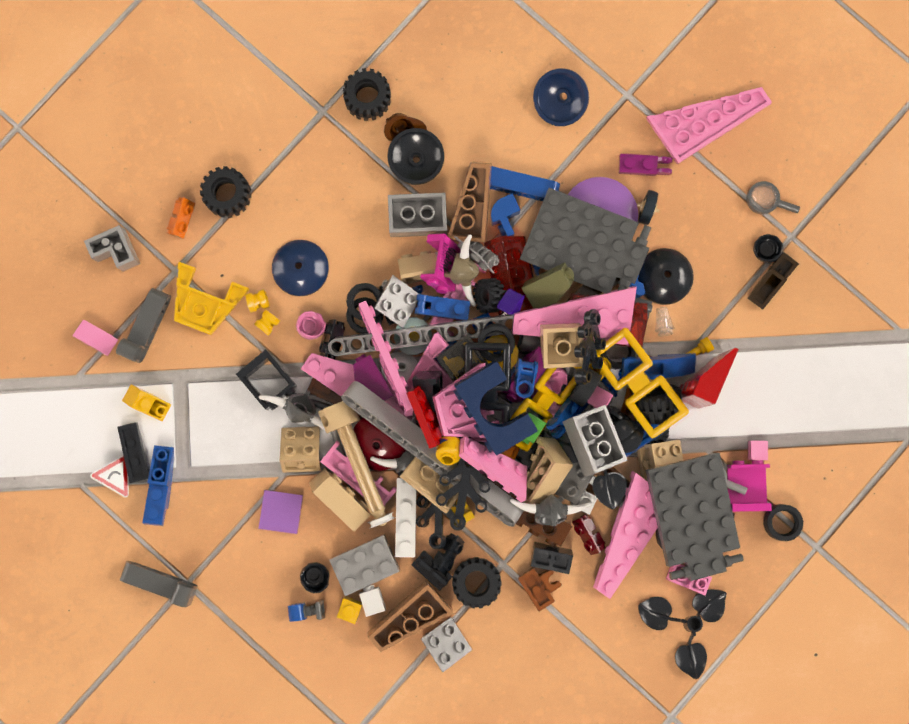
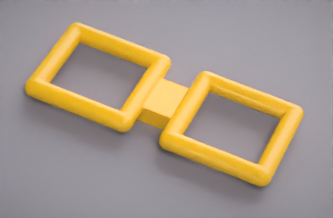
M622 328L606 341L604 350H596L597 357H600L601 354L625 337L643 363L619 381L604 361L600 370L615 390H620L628 384L634 394L625 401V404L649 437L656 438L688 415L689 410L664 376L660 375L652 381L649 379L644 371L653 365L652 360L629 329ZM660 385L679 411L653 429L635 403Z
M547 368L535 384V388L538 390L532 400L525 398L510 420L525 412L527 408H530L542 416V421L547 424L548 420L553 417L547 410L553 402L562 405L577 385L574 377L559 396L545 386L557 368ZM521 441L515 446L523 451H529L534 443L529 442V444Z

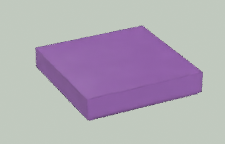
M264 490L258 529L298 534L303 495Z

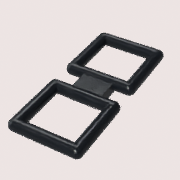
M467 342L464 353V374L472 369V350L503 351V372L507 380L484 394L480 402V410L502 411V423L510 421V405L508 403H498V391H508L511 387V345L509 343ZM476 441V442H478V443H480V444L486 446V445L484 444V442H482V441Z

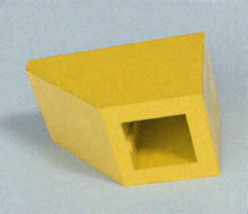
M132 384L122 399V402L131 408L162 422L171 407L170 403Z

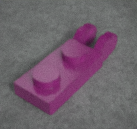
M620 154L619 174L671 175L672 169H657L658 163L670 164L673 158L654 155Z

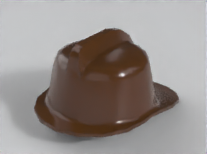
M396 113L386 119L384 135L389 141H392L404 130L411 128L427 130V127L419 119L409 117L403 113Z

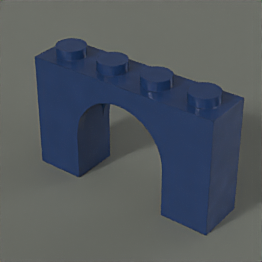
M494 360L455 383L456 389L453 392L459 401L463 399L466 404L464 410L469 418L473 417L477 424L474 427L478 434H484L487 439L484 444L489 452L494 451L497 456L538 432L527 411L502 424L491 423L482 416L480 402L484 394L507 380L500 365Z

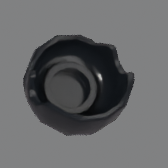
M766 234L760 236L755 241L753 251L761 262H775L782 255L783 243L777 236Z
M318 562L308 563L301 570L300 583L308 592L313 594L321 593L328 587L330 575L323 564Z

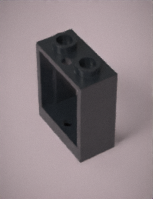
M265 349L236 375L265 410H274L278 405L259 399L261 394L248 378L270 361L289 384L276 395L277 397H290V395L296 392L295 388L297 385L270 352Z

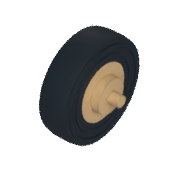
M648 190L644 200L641 203H637V207H640L639 223L649 225L655 212L659 213L660 209L657 208V192Z

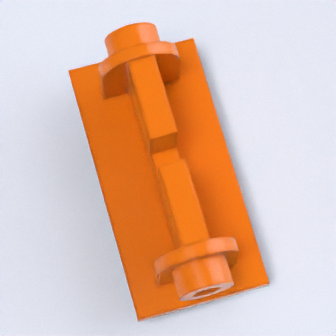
M179 197L175 201L172 213L177 215V217L170 218L167 234L176 235L184 239L194 211V202L185 197Z

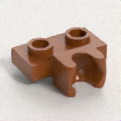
M533 567L518 577V580L538 612L555 602L550 593L561 587L562 584L559 581L549 582V577L554 571L546 570L538 575Z

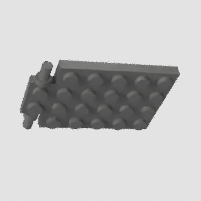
M548 188L520 260L545 270H550L565 262L567 267H570L574 273L573 281L603 293L611 292L616 277L620 278L618 291L627 289L631 283L635 284L649 251V247L646 246L651 227L644 225L640 237H637L636 241L633 242L632 239L639 222Z
M713 453L645 470L666 566L671 567L685 563V566L681 567L680 570L669 572L671 580L683 577L693 581L727 572V567H731L732 564L744 560L742 554L723 556L724 552L739 549L740 544L720 453Z

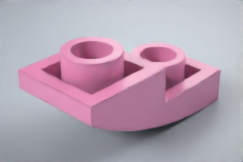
M82 320L72 335L106 356L109 355L118 341L115 337L85 320Z
M684 565L671 566L669 572L680 570ZM668 572L666 580L706 595L712 577L708 576L693 581L683 577L671 580Z

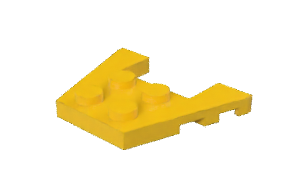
M178 262L174 321L212 335L246 295L249 288L232 282L225 300L189 287L196 268Z

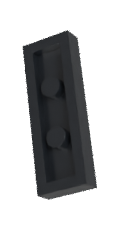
M138 422L118 426L117 429L129 483L148 479L149 470Z

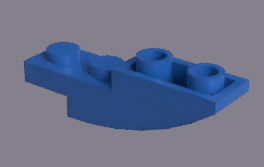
M661 354L650 357L653 365L644 371L649 379H655L660 375L664 376V378H672L695 373L696 354ZM640 357L622 358V377L643 363Z
M154 445L147 482L149 488L142 521L144 525H164L166 509L169 507L174 447Z

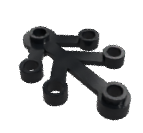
M596 309L585 312L584 324L579 326L577 331L579 338H585L574 349L576 358H584L582 368L576 369L574 375L575 383L580 385H586L591 381L592 375L588 371L590 356L593 369H601L603 366L602 357H597L596 350H604L606 340L600 337L598 325L601 322V316Z
M462 458L458 461L459 465L439 477V482L443 486H448L451 483V479L462 473L461 481L446 492L439 493L436 496V503L444 506L447 504L448 499L459 492L456 513L450 518L451 527L457 531L462 530L466 525L463 514L467 494L474 502L478 512L483 513L487 510V503L481 500L469 483L470 474L478 482L481 492L487 493L491 489L490 483L483 478L480 472L472 465L466 467L465 460ZM443 476H447L449 478L448 483H443L441 481ZM483 483L488 484L487 490L481 489ZM440 496H444L446 498L444 503H440L438 501V498ZM479 503L485 504V508L482 510L478 509L477 506ZM456 519H460L462 521V524L460 526H456L454 524V521Z
M422 495L417 498L416 504L420 508H427L430 501ZM422 499L425 500V503H424L423 506H422V504H421ZM432 503L422 516L417 517L416 524L418 527H427L429 519L435 513V533L429 537V545L433 549H442L446 545V537L443 535L444 512ZM450 509L445 515L450 520L455 513ZM422 518L424 519V524H423V525L421 524V519H422ZM460 519L459 524L456 526H460L462 524V521ZM439 538H441V543H440V545L438 544V539H439Z

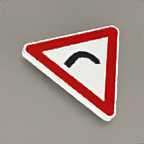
M124 456L90 474L93 480L123 497H128V474Z

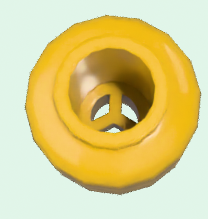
M443 436L440 439L435 454L442 464L453 465L461 459L459 456L460 439L454 436Z

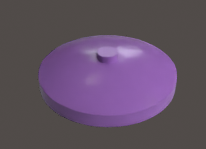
M606 177L589 178L578 183L568 193L572 197L638 222V208L633 195L623 184Z

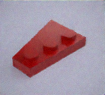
M420 386L414 387L406 394L429 448L436 447L443 437L437 416L426 399L424 391L421 390Z

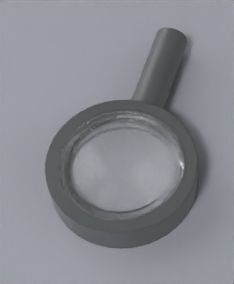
M762 181L754 184L746 196L749 208L757 214H768L777 207L794 213H798L800 210V206L780 200L779 190L770 182Z

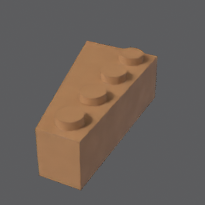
M471 163L448 233V237L451 240H456L454 238L456 236L461 241H465L468 235H472V242L485 243L492 163Z
M425 580L367 632L368 638L382 652L412 634H416L427 626L433 625L454 613L442 597Z

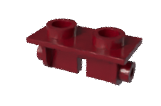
M584 514L579 519L572 521L575 532L581 537L584 548L590 555L598 554L606 548L604 545L606 543L599 531L592 534L591 531L596 529V526L590 516L588 517L587 514Z

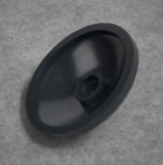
M411 128L399 133L392 140L387 155L392 173L399 180L412 185L425 184L433 180L440 173L445 158L440 140L430 131L421 128ZM418 157L420 161L416 163L413 159Z
M668 248L656 249L648 253L638 277V281L644 285V296L648 300L660 305H670L682 300L691 290L694 280L693 269L688 259L680 252ZM665 271H668L670 273L669 278L665 277Z

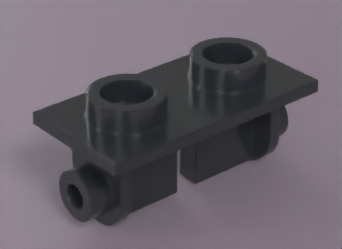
M335 319L329 320V323H326L325 338L319 347L320 356L327 357L328 354V358L334 360L338 356H334L329 352L328 345L335 337L343 336L345 330L344 323L337 321V324H335ZM334 342V349L339 351L341 344Z
M452 533L449 536L447 535L446 545L442 548L445 550V553L438 551L431 562L433 563L431 567L437 571L439 570L445 576L452 569L456 556L463 550L465 542L460 536Z
M424 550L411 565L440 591L453 576L449 572L445 576L439 570L433 569L431 567L433 558Z

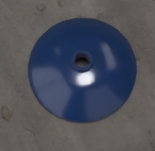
M565 68L554 69L545 73L538 80L533 93L534 106L539 116L547 123L554 126H568L578 121L586 112L589 104V90L583 78L576 72ZM562 93H566V100L562 98Z
M294 240L286 243L277 251L272 262V274L276 284L284 292L293 296H308L315 293L324 285L329 273V263L325 253L318 245L307 240ZM297 263H302V267L300 269H296L295 266Z

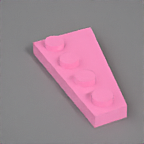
M466 436L460 439L459 456L478 471L482 469L490 480L498 481L503 485L502 489L508 493H514L517 496L516 499L521 503L526 500L527 466L501 453L496 456L494 451L490 453L486 446Z

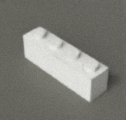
M397 478L395 557H415L417 490L402 478Z

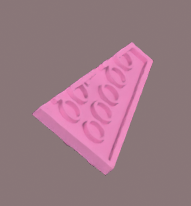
M760 87L740 92L736 95L721 97L713 101L709 100L685 106L681 109L666 111L662 114L650 115L646 119L678 165L769 106L772 102L763 88Z
M628 287V289L615 290L610 293L597 294L561 304H553L548 307L514 313L512 334L540 337V325L580 323L583 325L585 312L596 309L601 316V322L598 325L600 337L605 338L607 341L622 328H628L630 331L636 287ZM624 337L616 344L628 345V341Z
M366 301L359 303L360 314L368 333L372 334L371 339L375 350L380 352L379 361L391 390H395L394 396L397 406L400 409L403 408L404 416L412 420L413 408L406 394L407 383L403 376H399V365L396 359H392L390 356L391 347L388 341H384L382 338L384 332L380 323L376 324L373 318L376 314L372 305L368 306Z
M311 353L301 370L341 397L351 383L355 381L352 364ZM387 383L393 397L385 402L404 415L403 408L400 409L395 401V390L392 391Z
M633 471L630 475L632 479L629 488H626L623 506L619 508L610 535L612 536L610 545L605 550L606 557L604 563L600 565L593 586L609 599L658 528L648 482Z

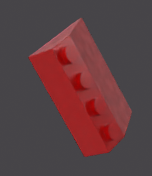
M733 348L715 356L685 381L684 384L681 383L679 387L682 391V401L698 409L715 405L739 349Z

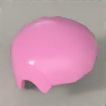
M307 311L298 317L296 328L301 337L312 340L317 339L324 333L326 322L321 314Z
M557 368L545 386L556 394L561 393L562 385H567V372L563 368Z

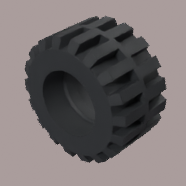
M362 68V72L354 71L355 75L350 74L348 76L349 81L345 80V88H343V98L350 114L356 115V118L359 120L362 117L364 121H368V118H372V121L376 120V116L382 117L383 112H387L388 105L390 106L391 92L385 76L382 77L379 71L375 73L374 69L371 68L370 71H366V68ZM371 87L378 91V96L372 102L364 103L356 98L357 93L362 88Z
M223 166V169L217 167L215 172L210 170L208 172L210 175L208 177L204 176L203 180L205 182L200 185L202 188L200 195L203 197V203L215 215L218 214L222 218H225V216L233 218L232 215L234 214L239 216V212L241 210L244 212L246 210L245 206L250 204L249 198H251L252 194L250 193L251 188L247 180L239 171L237 172L232 167L231 169L228 166ZM228 183L236 186L233 198L225 202L217 200L216 193L220 186Z
M670 384V386L682 400V391L680 387ZM660 385L635 403L650 424H661L679 411Z
M474 557L466 559V561L459 564L453 575L452 586L454 594L463 605L474 609L479 607L480 609L486 605H491V602L497 599L501 591L502 581L499 571L492 562L484 558ZM473 571L483 572L488 578V587L480 594L469 592L465 586L466 577Z

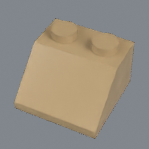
M431 251L421 252L419 256L407 254L401 256L402 259H398L401 281L405 284L424 281L420 278L421 274L435 273L437 258L436 253H431Z
M580 323L540 325L543 368L582 367L584 358H576L574 355L575 347L583 341V338H579L577 334L578 327L582 326Z

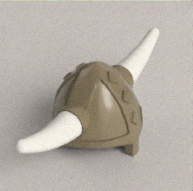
M468 235L460 253H456L451 272H445L444 277L450 278L454 284H461L467 299L474 307L476 303L472 295L471 281L479 274V267L470 259L469 245L472 235Z

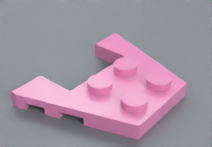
M438 332L434 334L407 381V386L410 389L413 388L412 379L419 371H442L443 389L454 382L453 378L435 359L438 354L449 346Z
M485 363L478 364L432 397L442 436L485 438L484 434L479 435L474 425L477 424L473 417L469 418L464 410L466 404L463 399L459 401L453 392L456 389L455 383L486 366ZM495 420L491 423L499 424V421Z

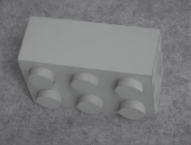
M445 193L388 195L390 237L427 236L428 234L447 235Z
M606 405L563 421L584 477L628 461Z
M385 534L329 560L345 596L400 571Z

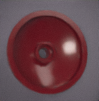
M362 418L353 428L367 465L371 470L383 471L390 469L371 461V457L396 459L400 458L406 451L405 448L365 418ZM374 442H378L380 447H374Z

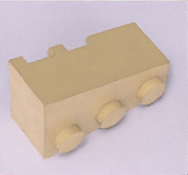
M537 438L536 443H538L536 453L531 455L530 460L533 462L530 471H527V492L524 503H540L547 496L554 495L572 468V462L556 439Z
M324 467L309 482L312 492L347 526L355 531L370 516L367 510L368 506L362 499L358 501L354 497L356 495L355 492L348 486L345 488L341 483L342 480L335 473L332 474Z

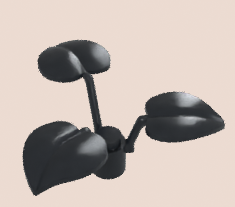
M621 420L614 424L624 452L630 453L635 451L640 446L644 436V428L638 421ZM565 432L556 440L570 461L578 463L568 434ZM605 469L603 470L605 476L595 477L593 491L603 505L610 509H615L625 495L626 482L619 474L612 473L608 475Z
M710 589L707 590L706 595L696 594L693 598L692 606L698 613L696 616H688L685 619L669 617L672 613V607L662 597H652L638 605L641 619L651 629L664 630L668 625V620L683 623L684 629L691 632L687 642L688 646L682 645L677 649L675 662L681 671L693 679H698L702 675L707 662V653L702 644L694 643L691 645L694 636H696V632L700 631L703 627L701 617L706 622H716L723 616L727 595L724 591Z

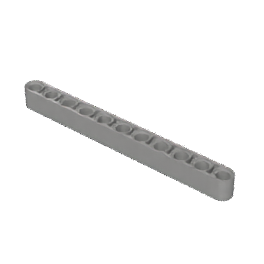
M514 314L383 331L382 338L384 341H388L391 349L429 344L432 340L428 335L430 329H436L446 342L478 338L480 332L489 321L505 326L506 320L513 319ZM469 324H475L478 329L475 333L470 334L467 332L466 327ZM454 326L458 329V334L450 336L447 329ZM413 331L418 332L420 339L412 341L409 338V333ZM495 331L487 336L502 335L503 333ZM369 333L335 337L328 345L329 352L334 356L376 351L371 342L372 334ZM392 334L399 335L400 342L397 344L392 343L390 336ZM353 339H359L362 342V347L359 349L354 348L352 345ZM334 342H340L343 349L341 351L335 350L333 347Z
M357 381L352 382L341 398L346 405L440 476L444 473L447 474L459 465L458 462L453 465L442 464L436 458V447L429 448L422 429L363 384ZM462 473L451 479L452 485L461 481ZM470 474L469 483L481 500L487 503V511L504 524L511 527L515 526L524 510L510 502V499L514 498L485 476L483 478L490 483L491 489L487 493L481 492L478 482ZM443 476V478L449 481V478L447 476ZM483 483L481 489L487 490L488 484ZM479 503L480 506L485 508L484 503Z

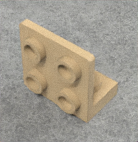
M319 426L281 429L279 461L283 473L321 471Z
M680 440L647 444L637 450L641 477L646 481L645 470L683 461Z

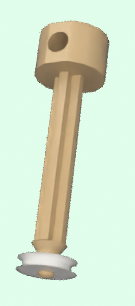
M343 401L318 411L326 433L337 430L369 508V514L375 518L368 522L371 524L370 528L386 525L388 521L396 517L392 516L393 512L388 514L384 512V504L351 424L361 420L359 414Z

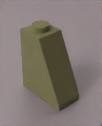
M564 262L525 281L522 290L534 309L548 307L556 304L569 289L574 280V273Z

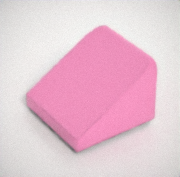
M597 386L587 403L594 408L604 405L607 407L613 394Z
M748 441V460H768V441Z

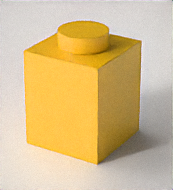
M345 596L337 618L355 624L363 606L362 602Z

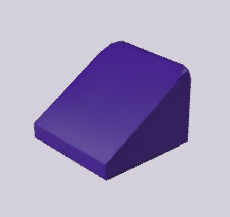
M508 289L498 303L497 308L510 315L520 312L524 296L512 289Z

